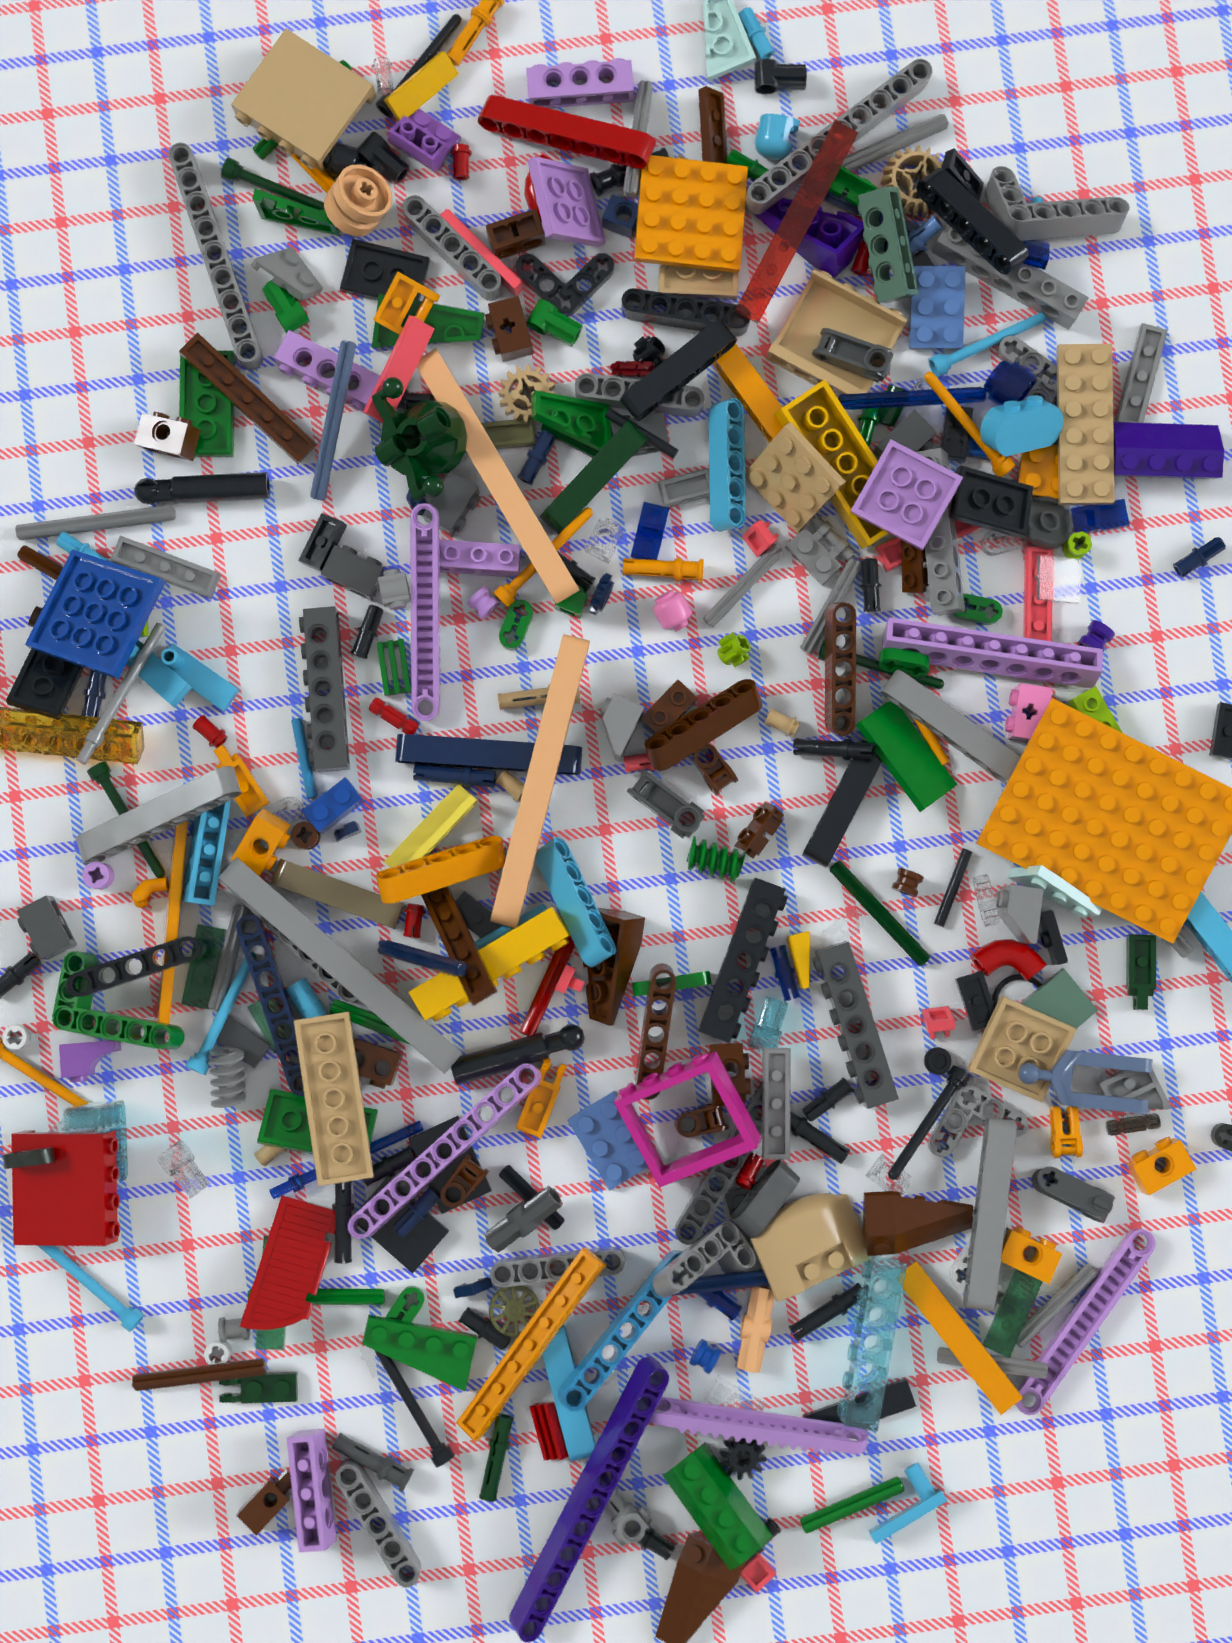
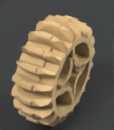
M920 145L916 147L915 152L909 146L906 147L904 153L899 150L896 152L895 158L891 157L888 159V166H885L882 171L884 176L881 177V185H884V187H898V182L899 186L906 190L907 195L899 189L903 213L906 216L907 212H911L913 219L917 217L918 212H920L923 218L927 217L928 210L933 214L935 213L922 199H915L918 196L917 189H912L914 186L913 182L918 174H920L918 180L920 181L928 175L926 169L931 173L937 168H942L943 161H938L940 153L932 156L930 154V147L925 152H921ZM908 166H918L915 169L905 168Z

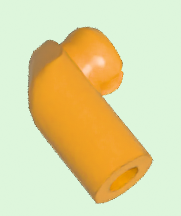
M168 878L143 880L132 892L131 899L134 901V905L138 908H144L148 905V897L152 892L168 891Z

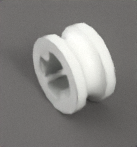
M22 1025L9 1026L3 1032L2 1041L9 1049H22L30 1041V1032ZM12 1032H21L22 1037L19 1038L22 1041L20 1043L11 1042L10 1038H13V1036L10 1035Z
M220 1340L210 1343L204 1352L205 1361L209 1365L226 1363L231 1356L229 1344L227 1342L221 1343ZM216 1346L219 1347L218 1350L222 1348L224 1351L220 1361L217 1360V1357L213 1358L211 1356Z

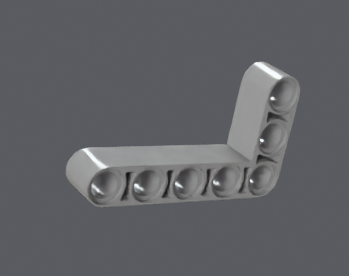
M998 166L992 170L984 192L993 215L1021 241L1114 234L1120 231L1130 209L1128 202L1120 197L1027 203L1014 172L1005 166Z

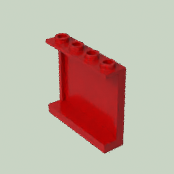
M25 1130L11 1134L12 1153L53 1147L55 1162L12 1168L13 1245L107 1246L118 1242L120 1224L118 1222L117 1209L119 1208L120 1198L117 1194L119 1168L116 1165V1153L119 1143L116 1138V1130L104 1133H35V1130Z

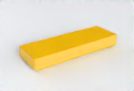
M441 51L387 96L384 101L397 121L403 116L408 118L459 73L446 52Z

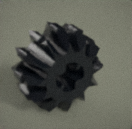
M734 1436L733 1442L729 1439H724L723 1442L727 1448L719 1450V1454L725 1457L720 1463L722 1467L729 1466L727 1469L729 1476L737 1471V1479L742 1480L743 1474L747 1472L749 1479H752L753 1469L757 1472L762 1471L759 1463L766 1462L767 1459L765 1455L760 1454L765 1450L764 1444L758 1445L754 1439L749 1444L745 1438H741L739 1442H736ZM741 1450L744 1453V1450H746L748 1458L744 1460L742 1457V1460H739L737 1453Z

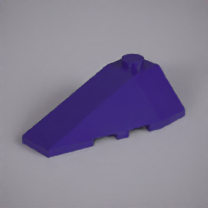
M781 198L763 213L754 215L813 267L829 273L833 278H836L851 263L863 239V221L841 211H837V214L824 212L822 207L816 205L813 206V209L799 206L797 201L787 198Z

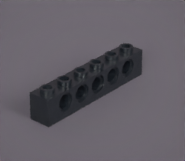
M753 878L698 1028L699 1032L730 1043L731 1038L737 1039L742 1025L737 1023L741 1012L746 1014L751 998L747 997L750 987H756L760 976L756 969L759 961L765 962L769 947L765 946L768 936H774L779 923L775 921L778 910L783 911L788 896L784 895L785 888ZM760 902L766 903L770 908V913L766 918H761L756 914L755 908ZM756 928L759 930L761 937L757 943H750L747 940L746 932L748 929ZM741 953H746L751 957V965L747 969H742L737 965V957ZM731 979H738L742 983V990L736 995L731 994L727 988L728 982ZM724 1004L730 1005L733 1010V1015L728 1020H722L718 1015V1009Z

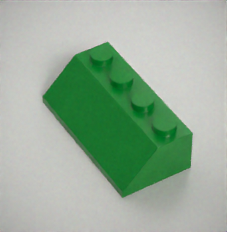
M706 1442L662 1475L730 1571L742 1565L773 1536L732 1478L727 1474L724 1467L721 1466V1463Z

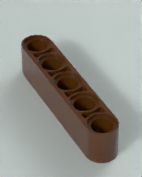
M835 602L828 606L825 613V727L833 734L845 736L849 735L855 728L856 610L849 603ZM840 607L846 613L844 620L841 622L836 618V612ZM842 634L845 638V645L839 649L836 646V639ZM839 662H843L845 665V671L841 676H838L835 670ZM839 689H843L845 697L842 702L838 703L835 699L836 692ZM839 716H843L844 726L837 730L835 721Z
M751 679L738 681L648 738L644 743V747L653 769L657 771L669 769L757 713L762 708V701L755 681Z
M665 963L655 965L649 975L635 1084L643 1082V1079L652 1073L660 1075L664 1072L676 987L674 971L672 967ZM661 973L670 975L668 982L663 984L658 983L655 979ZM657 1000L666 1002V1006L661 1010L652 1008V1004ZM657 1026L663 1029L662 1033L658 1036L648 1034L652 1027ZM650 1053H655L659 1056L655 1062L651 1063L644 1059ZM660 1092L650 1095L643 1099L652 1100L656 1098L660 1094Z

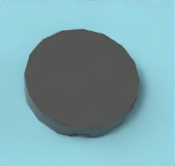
M1049 496L1036 498L1031 502L1027 532L1028 540L1043 549H1056L1063 545L1073 532L1074 524L1071 513L1068 509L1065 510L1063 506L1059 505L1058 499Z

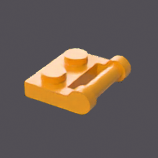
M397 271L373 320L400 335L403 329L401 324L418 292L425 297L414 317L423 322L434 301L437 303L441 295Z

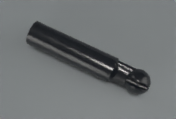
M268 472L173 476L172 479L162 480L144 478L136 483L134 493L140 502L148 505L161 501L193 503L269 499L270 480Z
M567 1024L560 1031L548 1035L540 1032L462 1055L451 1066L455 1083L458 1086L515 1069L522 1064H532L549 1059L551 1053L561 1050L575 1051L584 1043V1033L580 1026Z

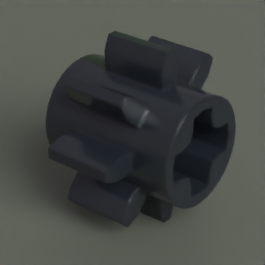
M648 335L645 338L642 336L634 343L636 347L633 351L634 361H642L643 363L644 361H651L655 364L654 368L664 361L662 356L665 354V346L657 337H650Z

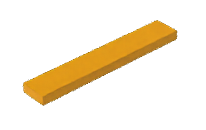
M918 1261L895 1277L1000 1415L1023 1399L1017 1388Z

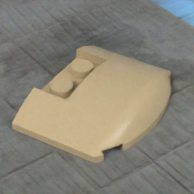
M819 1193L794 1200L782 1206L766 1228L757 1237L750 1239L777 1302L802 1293L806 1289L852 1267L855 1268L873 1257L867 1256L863 1230L847 1194Z

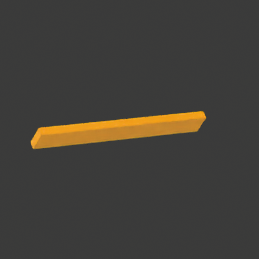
M188 821L174 827L164 943L175 940L178 937ZM163 950L162 966L169 960V955L165 950ZM175 967L161 972L157 1022L170 1024Z
M582 1247L457 1420L456 1424L474 1442L482 1438L605 1268L606 1264L587 1247Z

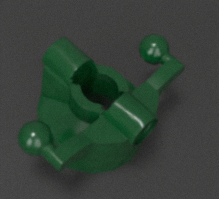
M390 377L383 382L382 389L372 395L375 407L384 421L382 424L381 443L375 447L376 456L384 466H391L402 475H406L408 488L416 502L427 495L430 497L439 496L444 489L443 481L439 476L448 474L458 466L466 451L467 433L464 421L458 411L446 402L423 400L412 404L404 413L396 412L386 398L395 399L400 397L404 387L400 379Z

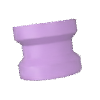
M484 586L469 599L467 605L470 608H475L478 616L483 620L495 611L501 601L497 597H493L490 594V589Z
M91 862L85 866L82 878L88 887L103 890L113 883L114 871L105 863Z

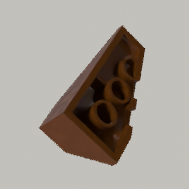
M598 908L614 941L616 952L595 967H589L583 962V968L587 967L589 981L586 985L589 1019L613 1026L642 944L645 917L622 910Z
M896 1191L866 1192L863 1199V1234L867 1256L897 1254L971 1229L973 1205L948 1200L931 1202L926 1201L924 1196L916 1195L914 1198L902 1197L900 1192Z
M698 1531L688 1534L676 1565L655 1637L665 1643H687L711 1612L719 1606L728 1592L736 1586L746 1561L730 1571L702 1532Z

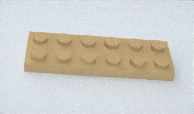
M1058 344L1056 347L1057 407L1063 415V428L1058 437L1059 505H1113L1115 498L1112 344Z
M350 1012L294 1020L318 1186L374 1177Z

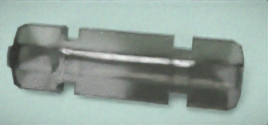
M1155 1113L1146 1114L1145 1117L1140 1115L1122 1118L1120 1121L1115 1119L1106 1122V1131L1111 1136L1120 1135L1121 1132L1126 1134L1145 1131L1146 1128L1151 1130L1161 1127L1160 1117Z

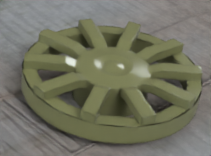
M523 1285L502 1287L493 1295L489 1304V1318L492 1321L493 1327L502 1335L518 1337L521 1333L519 1332L518 1321H521L526 1326L528 1322L524 1319V1316L533 1317L535 1314L526 1311V1308L535 1305L537 1311L540 1307L539 1300L532 1290ZM511 1289L512 1300H509L503 1292ZM516 1289L524 1291L519 1300L516 1299ZM527 1294H529L533 1301L524 1304L523 1301ZM501 1296L506 1304H496V1299ZM493 1308L502 1309L503 1314L494 1317ZM505 1317L507 1320L501 1328L496 1321ZM510 1322H514V1333L506 1331Z

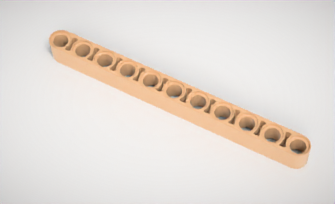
M435 348L422 356L417 365L418 371L436 401L446 402L455 408L463 419L467 433L466 452L555 603L558 604L580 591L438 350Z
M566 634L562 636L490 922L512 928L518 927L590 640Z

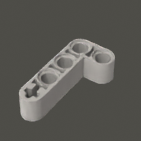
M726 1221L704 1233L695 1243L690 1245L653 1278V1288L659 1296L667 1298L686 1289L715 1262H718L726 1274L739 1273L755 1265L756 1254L739 1228L734 1223Z

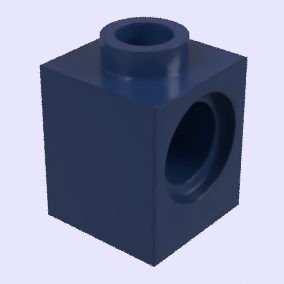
M612 194L602 216V228L631 239L634 231H636L638 204ZM620 214H627L631 218L627 221H621L617 217Z

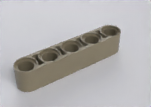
M281 858L271 881L272 885L393 929L396 928L404 903L401 902L393 904L383 903L380 894Z

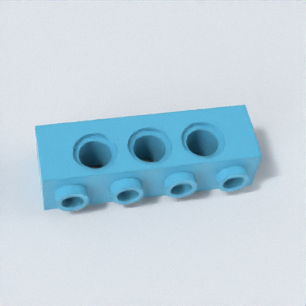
M231 800L195 817L182 901L215 906Z

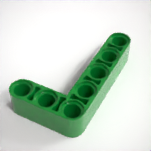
M71 951L64 957L52 1014V1021L57 1029L155 1049L176 1050L181 1047L185 1035L183 1030L177 1025L90 1009L93 995L77 997L69 993L67 989L68 978L75 972L99 965V962L94 954L87 952ZM82 959V967L80 969L79 963ZM83 976L79 977L76 981V987L80 992H84L88 988V981ZM70 1014L72 1015L71 1022H69ZM95 1018L96 1024L93 1028V1019ZM118 1022H119V1024H120V1029H119V1032L117 1033L116 1027H117V1024H118ZM142 1027L144 1028V1035H143V1037H141V1029H142ZM166 1032H168L169 1039L167 1042L165 1041Z

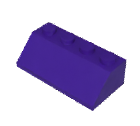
M1113 422L1114 476L1191 479L1223 478L1224 447L1218 425Z

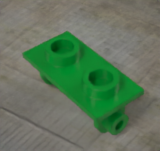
M833 162L830 164L827 175H824L820 183L824 186L825 190L839 197L844 190L847 191L848 194L845 200L857 207L859 205L858 195L878 189L869 180L863 179L850 172L847 168Z

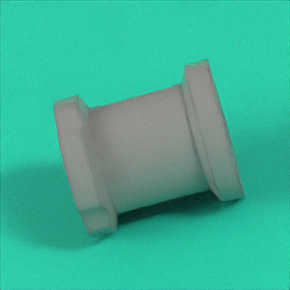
M225 1317L219 1318L218 1333L221 1343L226 1342L227 1339L235 1338L250 1340L251 1330L239 1327L242 1318L226 1320Z

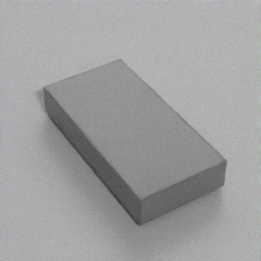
M709 468L661 480L657 483L664 509L710 497Z

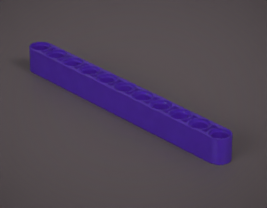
M644 1357L637 1363L510 1612L509 1622L523 1642H533L542 1633L669 1383L668 1372L653 1357Z

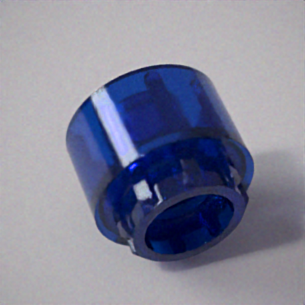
M1001 361L986 380L984 390L989 393L988 399L997 406L1004 405L1006 401H1022L1034 386L1038 376L1017 361H1014L1012 364L1007 361Z

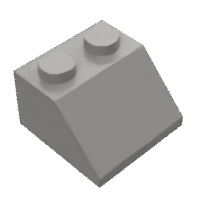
M614 693L612 699L606 698L601 708L600 716L603 717V727L614 758L620 762L640 722V718L643 716L644 707Z
M1006 885L1002 886L1000 891H996L994 906L998 907L997 914L1019 942L1027 945L1037 944L1044 889Z

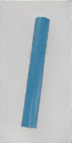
M302 718L293 719L291 723L307 799L316 798L318 796L312 767L309 763V752Z

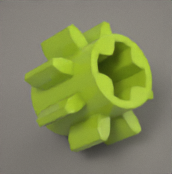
M732 632L718 641L721 647L717 653L724 664H733L734 667H737L739 664L741 665L750 659L747 654L751 649L750 643L743 635H735Z

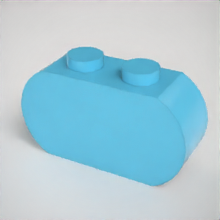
M1032 395L1022 401H1006L1004 405L992 407L983 418L980 428L981 439L987 447L996 450L1006 457L1048 447L1058 439L1062 431L1063 415L1057 406L1043 400L1041 396Z

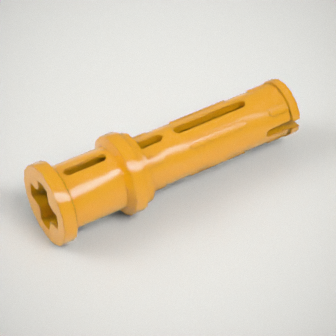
M481 0L477 7L471 9V18L448 53H446L454 66L459 67L483 28L491 25V18L497 9L504 5V0Z
M677 557L674 561L623 558L622 575L669 577L676 580V582H680L681 579L697 580L698 583H702L704 559L684 561Z

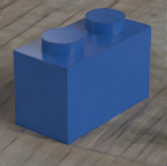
M345 777L302 811L316 830L324 834L362 805L365 800Z

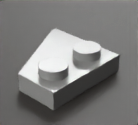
M293 247L257 257L251 264L256 271L261 267L274 277L272 279L273 283L286 289L289 294L299 301L317 296L323 290L321 284Z
M1153 1069L1152 1073L1123 1070L1097 1083L1102 1095L1149 1100V1109L1168 1110L1171 1108Z

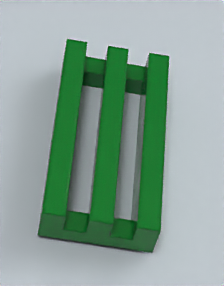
M404 639L377 642L384 695L410 693L411 684ZM399 646L405 685L403 688H400L396 665L394 647ZM384 648L389 650L394 689L389 688Z

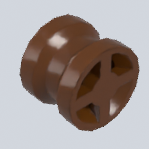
M309 822L297 823L291 831L292 842L304 850L313 849L320 842L321 834Z
M898 868L897 881L892 884L891 888L905 895L917 897V887L919 883L923 882L924 876L904 868Z

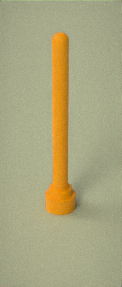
M930 371L926 372L924 375L925 381L992 461L991 466L993 467L992 471L999 477L1007 474L1015 466V463L1009 456L1000 455L996 450L987 447L983 443L980 429L935 374Z
M584 508L551 541L556 551L592 517L593 511L591 508ZM532 562L509 585L507 583L503 587L500 585L493 592L507 608L516 601L514 599L518 595L516 592L537 572Z
M0 1039L1 1060L88 1116L95 1117L98 1114V1109L94 1105L5 1049L6 1046L2 1043V1039Z

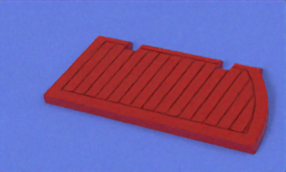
M281 1196L239 1327L250 1330H274L293 1325L304 1319L309 1320L313 1303L306 1302L305 1300L307 1293L317 1294L332 1246V1242L324 1241L326 1233L335 1235V1211Z

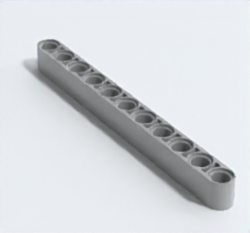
M236 857L218 877L441 1072L445 1074L463 1054L239 858Z

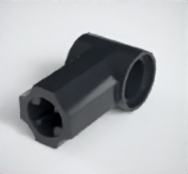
M761 59L754 64L755 92L766 95L775 93L777 90H805L806 64H778L773 59Z
M375 131L357 148L359 159L363 160V163L368 167L376 168L394 185L400 183L410 170L409 165L396 155L384 138Z

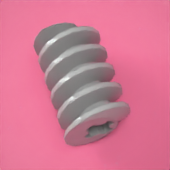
M229 1046L211 1049L209 1053L217 1055V1057L210 1059L209 1063L218 1066V1068L210 1070V1075L218 1076V1078L210 1081L212 1086L218 1087V1089L211 1091V1096L219 1097V1099L211 1102V1106L226 1108L241 1104L246 1099V1094L243 1092L246 1088L245 1082H243L245 1072L242 1071L245 1068V1063L242 1061L245 1057L244 1051Z

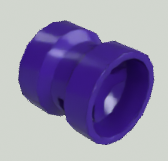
M1092 620L1087 627V634L1082 635L1077 644L1079 646L1103 649L1104 652L1105 644L1112 640L1115 632L1104 623Z

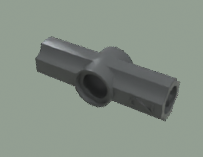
M548 1185L527 1202L524 1200L506 1214L504 1219L485 1232L487 1244L492 1250L499 1253L519 1237L524 1238L542 1223L541 1221L563 1205L559 1193Z

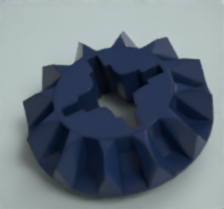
M606 573L600 579L589 605L590 613L597 615L599 611L602 612L614 586L612 575Z

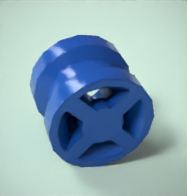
M701 1339L690 1358L689 1364L693 1366L698 1365L703 1368L705 1373L710 1374L722 1350L718 1347L712 1348L707 1344L706 1340Z

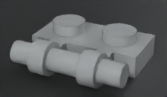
M818 515L811 521L817 531L812 535L804 528L785 548L822 586L842 567L835 558L841 554L848 561L855 553L849 548V543L845 538L841 539L832 530L833 526L828 521L824 522ZM823 537L834 546L830 552L819 542Z

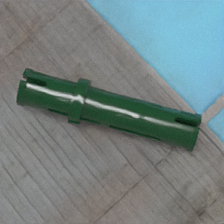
M498 1414L492 1438H489L488 1441L490 1449L479 1494L480 1499L488 1502L497 1500L496 1496L506 1450L510 1449L511 1443L508 1440L514 1417L507 1414Z

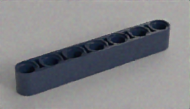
M397 734L395 762L463 768L471 766L478 769L528 772L535 743ZM564 745L557 774H581L583 747Z
M245 915L237 922V934L288 1086L293 1094L305 1096L304 1090L297 1088L295 1085V1078L302 1076L300 1062L292 1064L286 1058L287 1051L292 1049L298 1051L294 1027L295 1017L264 924L256 915ZM247 919H251L257 924V930L252 935L245 933L243 930V923ZM260 945L265 949L266 955L263 960L258 961L253 958L251 951L254 946ZM264 971L271 972L274 975L275 981L272 986H264L261 983L260 976ZM277 997L282 1000L283 1009L280 1012H273L270 1009L269 1001L271 998ZM285 1023L292 1028V1035L290 1037L283 1038L278 1034L277 1029L280 1024Z

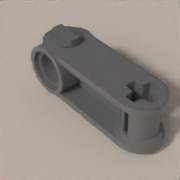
M822 328L820 332L822 337L817 348L813 349L812 352L816 359L862 375L864 378L875 382L883 381L888 376L894 356L890 348L878 344L875 345L833 329ZM880 359L884 362V365L874 367L870 363L873 360Z
M642 770L639 780L632 788H628L626 792L672 826L670 830L682 839L684 837L689 838L692 833L698 830L701 821L704 819L705 816L702 814L704 810L692 801L689 804L651 774ZM685 813L693 815L695 823L690 827L682 826L679 821L680 817Z
M1051 1166L1038 1169L1032 1175V1185L1038 1192L1078 1211L1089 1219L1105 1223L1115 1199L1112 1194ZM1049 1175L1048 1180L1051 1181V1184L1045 1185L1046 1180L1042 1177Z

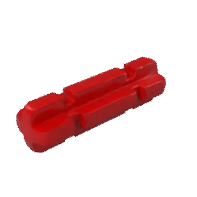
M376 697L373 699L369 706L370 712L377 716L378 714L382 715L381 719L397 729L401 727L403 729L402 732L405 734H415L419 726L416 721L411 718L409 720L406 719L407 716L391 705L386 706V702Z

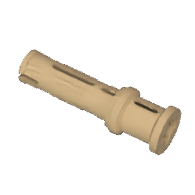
M550 684L547 688L498 693L499 708L503 710L545 704L547 697H542L541 695H548ZM579 688L575 700L576 704H580ZM532 696H536V697H537V698H532V699H524V700H516V701L513 700V699H517V698H525V697H532Z

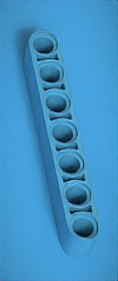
M673 1250L664 1256L560 1387L558 1398L566 1409L577 1412L586 1406L672 1297L663 1298L659 1296L653 1288V1278L682 1253L681 1251ZM647 1300L649 1310L645 1314L639 1315L637 1310L639 1303ZM628 1322L632 1326L631 1333L628 1336L622 1337L620 1335V1328L624 1323ZM607 1345H613V1356L604 1359L602 1350ZM595 1367L597 1371L596 1377L591 1381H585V1371L588 1368ZM571 1390H578V1400L572 1404L567 1403V1394Z

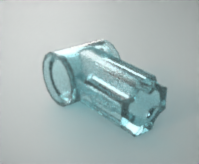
M765 996L758 1022L755 1023L750 1036L749 1047L761 1051L762 1048H778L782 1033L780 1029L788 1006L787 1002Z

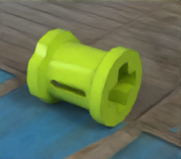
M1083 531L1073 533L1062 546L1064 555L1070 560L1081 559L1091 550V537ZM1076 541L1080 543L1079 550L1074 548Z

